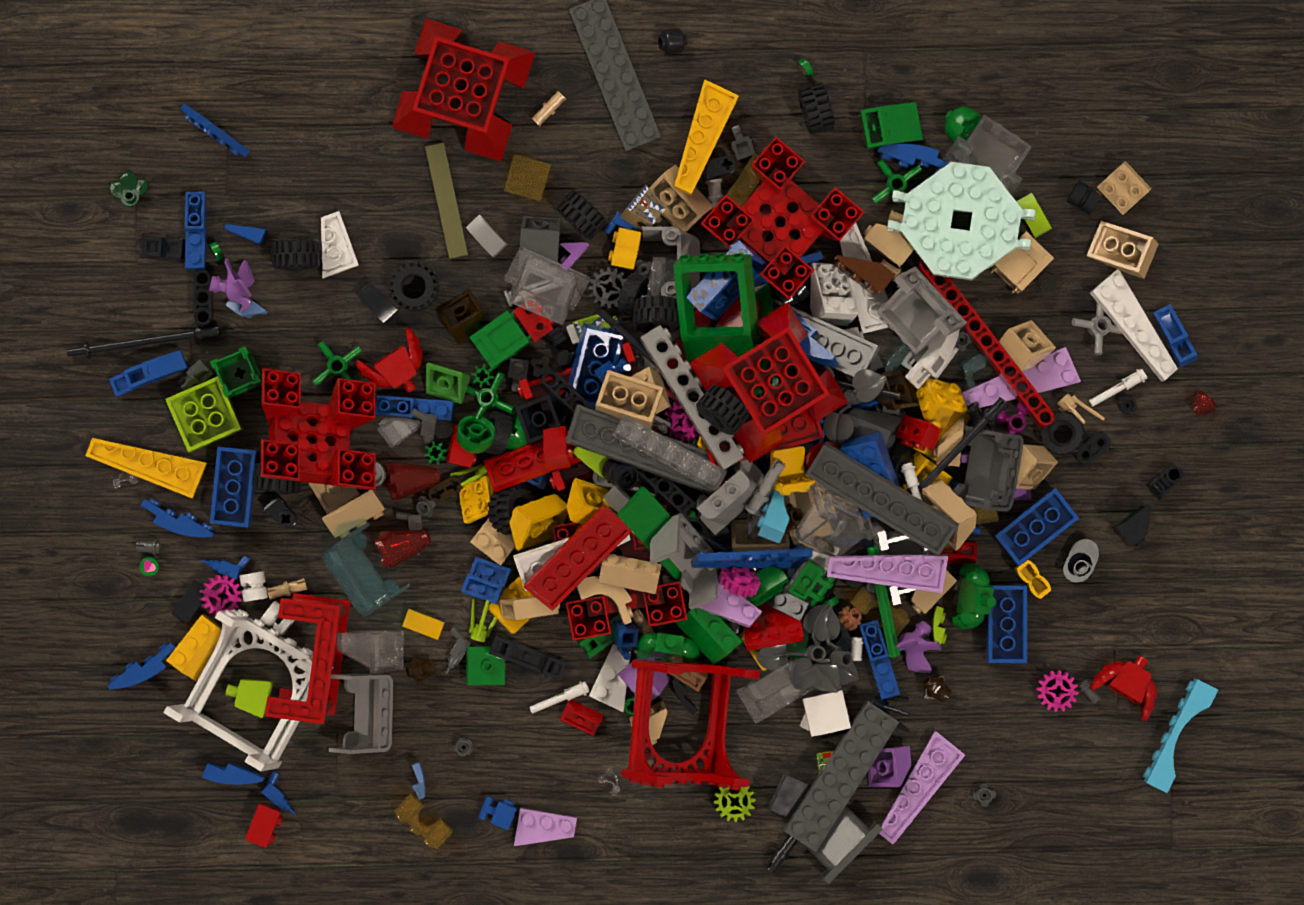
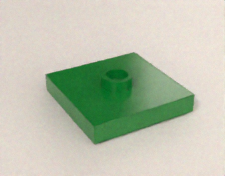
M491 646L466 647V685H505V660L489 654Z

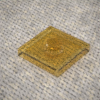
M514 154L504 192L541 202L551 164Z

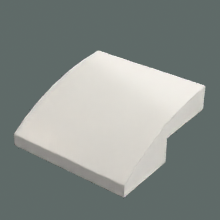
M839 690L837 693L831 692L802 699L811 737L851 728L842 690Z

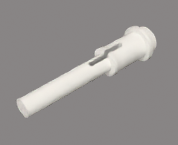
M1136 369L1135 373L1121 379V383L1090 399L1089 402L1093 407L1125 388L1129 390V388L1140 382L1144 383L1147 376L1143 369Z
M912 463L902 465L901 473L904 474L907 488L911 489L913 496L922 500L918 489L920 484L914 470L916 467Z
M580 681L579 684L564 689L563 693L530 706V710L533 714L566 699L570 701L583 694L586 696L590 692L588 685L585 681Z

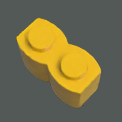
M620 227L618 232L614 231L612 242L616 244L614 250H610L608 261H611V266L634 271L642 232Z
M1026 560L1020 566L1015 567L1016 575L1026 583L1027 589L1034 597L1041 599L1051 591L1050 584L1044 577L1039 575V571L1034 563Z

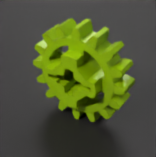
M719 787L721 792L715 793L718 799L714 800V803L719 804L715 809L716 811H722L721 817L727 815V821L732 817L737 822L738 817L745 820V814L751 815L748 810L755 808L751 805V802H755L756 799L750 797L754 792H748L749 787H741V790L738 792H730L729 788ZM745 795L748 798L747 806L743 804V797ZM723 796L727 799L725 807L722 805ZM729 796L733 798L739 797L738 802L740 806L735 803L731 805ZM736 809L741 811L740 813L736 814L729 813L732 810Z

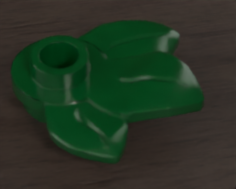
M130 170L122 174L120 182L110 183L112 195L117 199H121V202L126 207L136 206L140 197L148 189L147 179L137 180L135 174ZM133 195L131 199H127V196Z

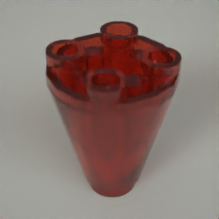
M399 462L386 463V471L390 478L386 480L388 491L390 490L392 500H400L435 486L436 483H440L438 468Z
M422 529L383 530L378 533V539L375 540V546L382 554L381 562L384 568H393L431 545L429 532Z

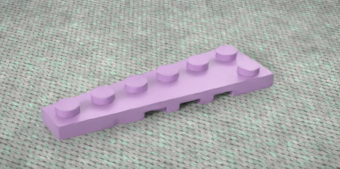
M1066 347L1049 354L1034 367L1022 371L1038 393L1081 382ZM1012 370L1005 374L1012 377L1014 376V371ZM999 376L962 392L966 407L975 401H978L979 408L993 405L999 397L1005 401L1016 399ZM1018 383L1016 385L1019 392H1025L1026 387L1024 384Z
M948 555L829 556L827 577L942 593Z
M934 731L881 825L883 830L879 834L891 844L897 841L965 756L964 753L938 732Z

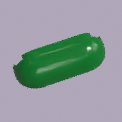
M767 567L760 570L754 575L759 577V582H761L756 595L753 594L752 597L747 595L745 599L755 607L761 605L784 590L782 586L788 583L787 576L776 567Z

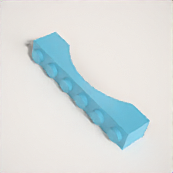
M771 489L769 493L770 503L766 502L762 511L765 513V516L760 517L757 527H760L758 536L780 544L790 518L784 505V495Z
M1195 678L1187 685L1186 691L1188 693L1185 699L1182 698L1177 706L1179 711L1176 716H1172L1169 722L1171 727L1168 733L1165 732L1160 741L1162 745L1159 750L1154 752L1152 756L1153 763L1151 767H1147L1143 775L1145 778L1144 782L1168 793L1176 777L1173 755L1180 732L1192 717L1211 706L1218 692V689Z

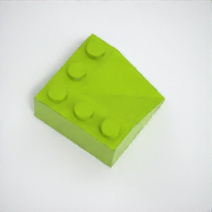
M218 376L165 399L188 452H194L244 430L231 398H226L223 394V386Z

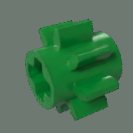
M483 364L481 369L475 366L476 373H471L476 378L473 380V384L480 382V388L483 387V383L490 386L488 381L495 378L490 376V372L493 369L491 368L487 371L485 364ZM482 371H485V374L488 375V378H484V380L481 381V379L478 377V374H481Z
M432 441V447H425L428 450V454H425L424 457L429 456L431 458L429 460L430 464L433 460H436V463L440 465L439 460L441 458L447 459L443 455L448 450L441 448L443 446L442 442L439 446H436L435 442ZM433 448L441 451L437 459L435 456H431V452H434Z

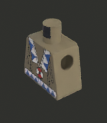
M647 185L641 189L619 216L642 231L643 227H651L652 225L655 227H666L669 224L660 216L666 209V206Z

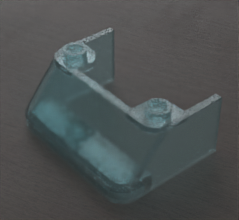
M368 522L346 535L323 553L324 563L355 609L364 617H367L411 586L408 583L399 589L396 582L390 579L383 581L363 552V549L367 546V540L361 533L370 526Z

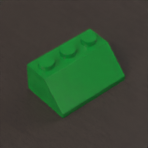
M700 608L688 609L686 611L687 620L675 622L696 643L697 647L713 665L742 643V638L726 620L722 619L719 615L710 614L708 611Z

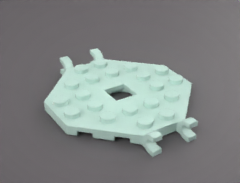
M950 162L907 194L893 190V202L905 203L902 223L888 220V231L901 232L933 275L972 281L984 270L989 269L1000 261L1002 257L1015 249L1030 251L1031 240H1019L1018 234L1021 219L1035 221L1036 210L1021 209L990 167ZM954 211L972 213L970 231L951 228Z

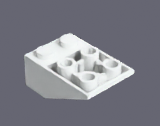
M812 263L811 268L815 270L811 274L810 309L812 316L831 325L848 326L858 315L847 271L842 272L835 264Z

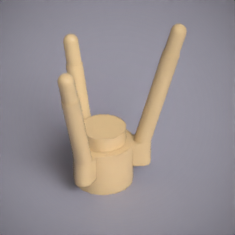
M1068 393L1057 403L1060 406L1059 410L1061 413L1072 412L1082 424H1085V420L1075 410L1077 407L1075 403L1102 421L1105 420L1102 415L1078 400L1075 395L1071 397Z

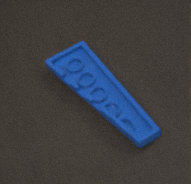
M796 546L793 549L699 552L691 560V567H776L797 569L813 556L812 548H805L804 546Z

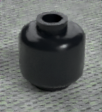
M679 28L663 30L661 35L658 36L659 48L665 54L681 53L688 43L687 35L683 34Z

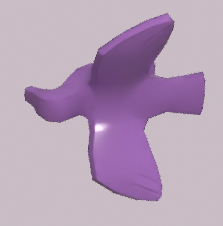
M227 258L225 259L227 268L226 280H222L219 276H212L209 291L214 293L218 291L225 292L226 297L230 301L242 305L239 312L243 313L252 305V299L249 298L252 294L248 288L255 282L253 273L247 260H244L238 273L235 274Z
M924 621L916 624L914 632L902 634L897 639L898 644L896 647L900 651L905 650V661L909 670L931 673L932 668L923 653L927 650H941V645L938 641L928 642L924 640L933 631Z

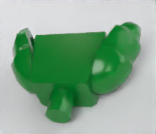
M963 562L959 572L963 577L961 578L956 613L959 615L952 618L953 626L962 630L979 626L983 622L984 616L989 615L991 608L996 604V599L993 597L994 588L989 585L990 579L987 572L977 564Z
M646 632L638 637L637 647H633V652L639 659L650 657L682 663H695L700 657V651L692 639L671 634Z

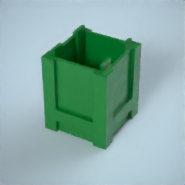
M504 312L470 336L472 342L493 370L531 344L529 342L531 336L526 337L512 318L515 315L514 312Z
M242 347L236 353L222 359L210 361L212 368L217 372L223 386V394L226 398H234L241 393L262 385V374L252 349L249 347ZM238 368L246 371L242 379L235 375Z

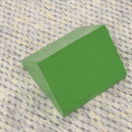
M427 363L426 394L462 404L470 375Z

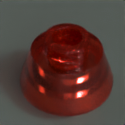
M1203 391L1195 392L1191 401L1193 405L1191 409L1199 416L1201 414L1207 415L1216 410V403Z

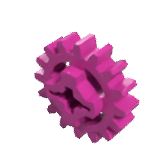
M679 401L673 402V405L668 407L669 411L664 413L668 416L664 420L671 423L672 426L665 427V429H670L669 436L675 435V440H681V442L694 440L695 437L699 436V433Z
M746 567L722 568L718 576L719 584L724 585L723 589H729V593L736 594L737 597L742 595L746 598L747 595L750 597L753 594L756 595L761 584L759 577L754 576L755 572H750L749 568Z
M215 575V580L208 578L209 584L203 583L205 590H200V593L204 594V597L199 599L205 601L202 607H208V613L211 614L214 611V616H216L218 611H226V609L231 611L232 608H239L236 602L242 601V599L238 598L242 591H237L240 585L233 584L235 579L230 578L228 580L226 575H223L221 579L220 575ZM217 584V587L211 590L212 587ZM221 593L224 595V597L220 598L218 597V594ZM231 601L228 606L224 607L227 602Z
M1058 670L1055 675L1053 671H1050L1049 677L1044 674L1045 680L1038 681L1041 687H1037L1036 690L1040 691L1041 694L1037 695V698L1043 699L1040 703L1041 705L1047 703L1046 709L1050 710L1053 707L1054 712H1057L1058 708L1065 711L1064 706L1071 708L1070 702L1077 701L1073 696L1079 694V692L1074 691L1078 684H1072L1074 681L1073 677L1067 678L1069 673L1065 672L1061 675V671ZM1054 679L1053 684L1046 686L1049 681ZM1062 679L1068 683L1070 689L1063 686ZM1058 686L1059 689L1066 692L1058 693V696H1056L1055 693L1049 690L1057 689ZM1045 693L1050 694L1052 703L1046 698ZM1069 696L1066 701L1061 703L1062 698Z

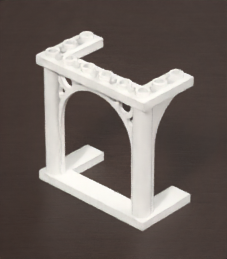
M226 609V611H218L215 618L222 622V631L214 652L186 703L167 706L164 714L179 723L194 721L247 753L248 756L245 762L259 771L279 768L282 763L279 758L300 721L281 719L263 750L204 715L201 711L227 663L238 653L252 648L265 649L279 656L288 667L292 677L293 691L291 699L307 701L313 651L306 647H298L296 641L288 637L287 639L283 638L276 629L266 628L264 626L265 623L261 620L249 618V614L244 610L233 609L230 611ZM246 631H250L253 636V642L250 645L244 640V633ZM258 637L260 640H264L263 644L257 642ZM240 642L241 647H240V648L235 647L236 644ZM276 646L279 648L278 652L275 651ZM292 656L291 658L299 660L292 663L289 661V657ZM297 666L305 672L303 674H297L295 672V667ZM298 678H305L304 681L301 680V685H299L297 682Z

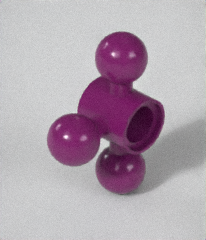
M1018 402V414L1008 417L1003 410L994 422L1007 423L1006 427L1009 433L1019 434L1026 426L1024 415L1028 413ZM1018 420L1021 423V428L1013 427L1012 421Z

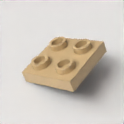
M1126 161L1097 186L1122 215L1151 190L1148 184Z

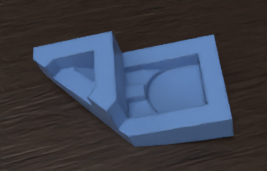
M230 300L226 303L227 307L241 317L251 318L254 315H264L268 312L254 301L243 313L239 312L242 306L240 303Z
M421 761L412 765L419 782L412 787L416 791L419 800L425 798L426 789Z

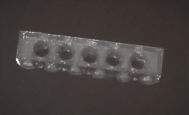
M625 415L621 417L612 436L713 491L719 488L727 473L726 470Z

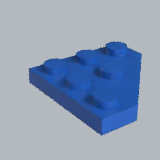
M185 103L180 108L186 114L184 118L203 130L221 145L225 146L228 144V150L236 156L240 153L246 157L250 152Z

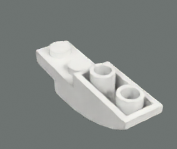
M960 329L947 337L941 332L927 345L928 350L905 376L915 388L919 389L930 375L934 378L938 376L954 350Z

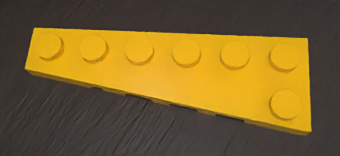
M704 80L674 184L675 189L687 195H692L739 95Z
M92 438L85 455L190 498H194L207 463L95 438Z

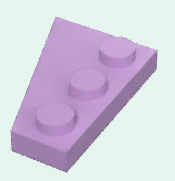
M718 579V599L699 606L697 609H703L710 614L719 615L731 622L750 628L762 611L743 596L739 595L737 597L736 594H730L729 589L724 590V585L719 584L720 580Z
M520 808L514 846L574 837L577 817Z

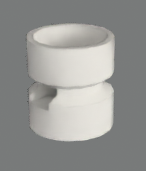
M264 571L239 575L240 584L244 587L242 591L243 602L268 598L267 588L263 586L266 582Z
M274 601L260 620L268 627L273 626V629L278 630L281 633L280 636H283L295 620L283 619L280 624L277 623L280 604Z

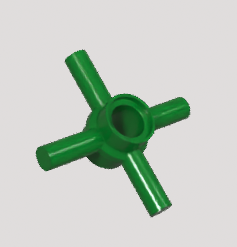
M882 159L877 164L888 178L887 187L871 199L877 204L888 195L893 194V190L907 194V182L922 171L921 167L917 165L902 176L894 174ZM900 180L902 188L894 189L892 181Z
M324 341L320 342L317 346L329 361L327 369L312 380L315 385L318 386L331 375L353 380L347 373L348 362L363 352L361 348L357 346L344 357L335 356ZM339 360L342 362L343 367L340 371H335L333 363Z
M497 372L489 389L485 388L479 391L469 385L467 386L466 393L476 397L480 405L475 418L481 419L487 409H494L496 407L510 414L514 412L515 407L500 401L496 393L505 376L504 374ZM488 395H492L491 401L485 403V398Z

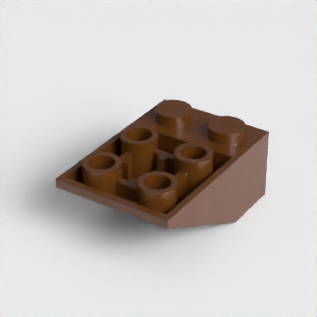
M840 255L834 258L835 266L842 272L848 271L851 274L850 278L858 284L862 282L866 286L865 290L873 296L875 294L879 296L895 276L894 273L878 262Z

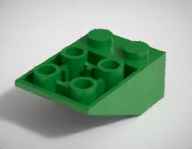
M916 102L881 106L860 111L866 150L923 140Z

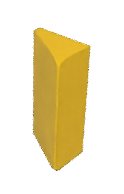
M409 608L402 626L438 640L445 622Z

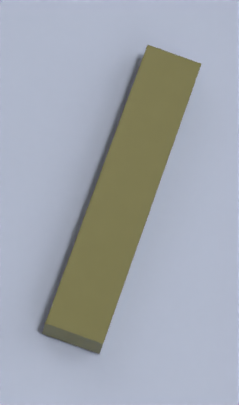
M444 143L425 146L449 259L467 256L468 251Z

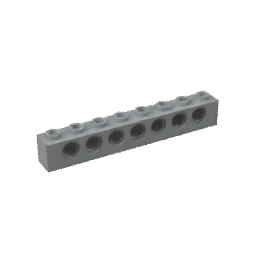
M659 325L641 336L640 341L719 467L724 471L744 458L742 455L744 451L739 443H734L732 439L734 435L723 433L720 430L718 435H711L709 433V427L712 425L706 419L699 417L696 406L697 402L704 395L700 389L703 386L697 377L693 378L690 373L692 368L687 361L683 362L680 357L682 353L679 347L671 343V335L667 328H662ZM659 343H664L667 346V351L659 352L656 346ZM675 360L678 363V367L670 369L667 366V361ZM685 376L688 379V384L685 386L680 385L677 378ZM691 392L696 393L699 397L698 401H689L688 394ZM727 442L730 446L729 451H721L719 444Z

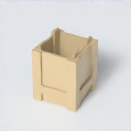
M1027 231L1018 239L1031 240L1030 251L1015 249L990 267L992 269L991 273H997L1013 289L1012 294L1014 292L1017 294L1020 291L1022 292L1054 259Z

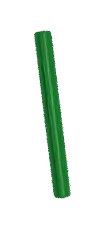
M878 546L867 548L868 555H880ZM874 584L889 657L895 658L900 656V650L896 647L898 640L887 586Z

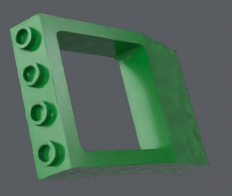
M720 253L717 255L700 254L698 256H691L685 254L680 256L673 264L680 334L687 362H692L721 343L729 348L737 357L760 344L762 340L758 327L751 254L735 253L733 255H726L725 253ZM735 271L738 274L743 327H697L694 320L693 304L686 298L691 290L690 272ZM764 359L760 361V368L763 370L768 368L767 361ZM693 370L690 371L693 378L697 377Z

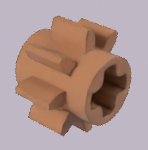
M848 605L838 612V619L844 628L848 627L851 631L861 624V613L858 609H851Z

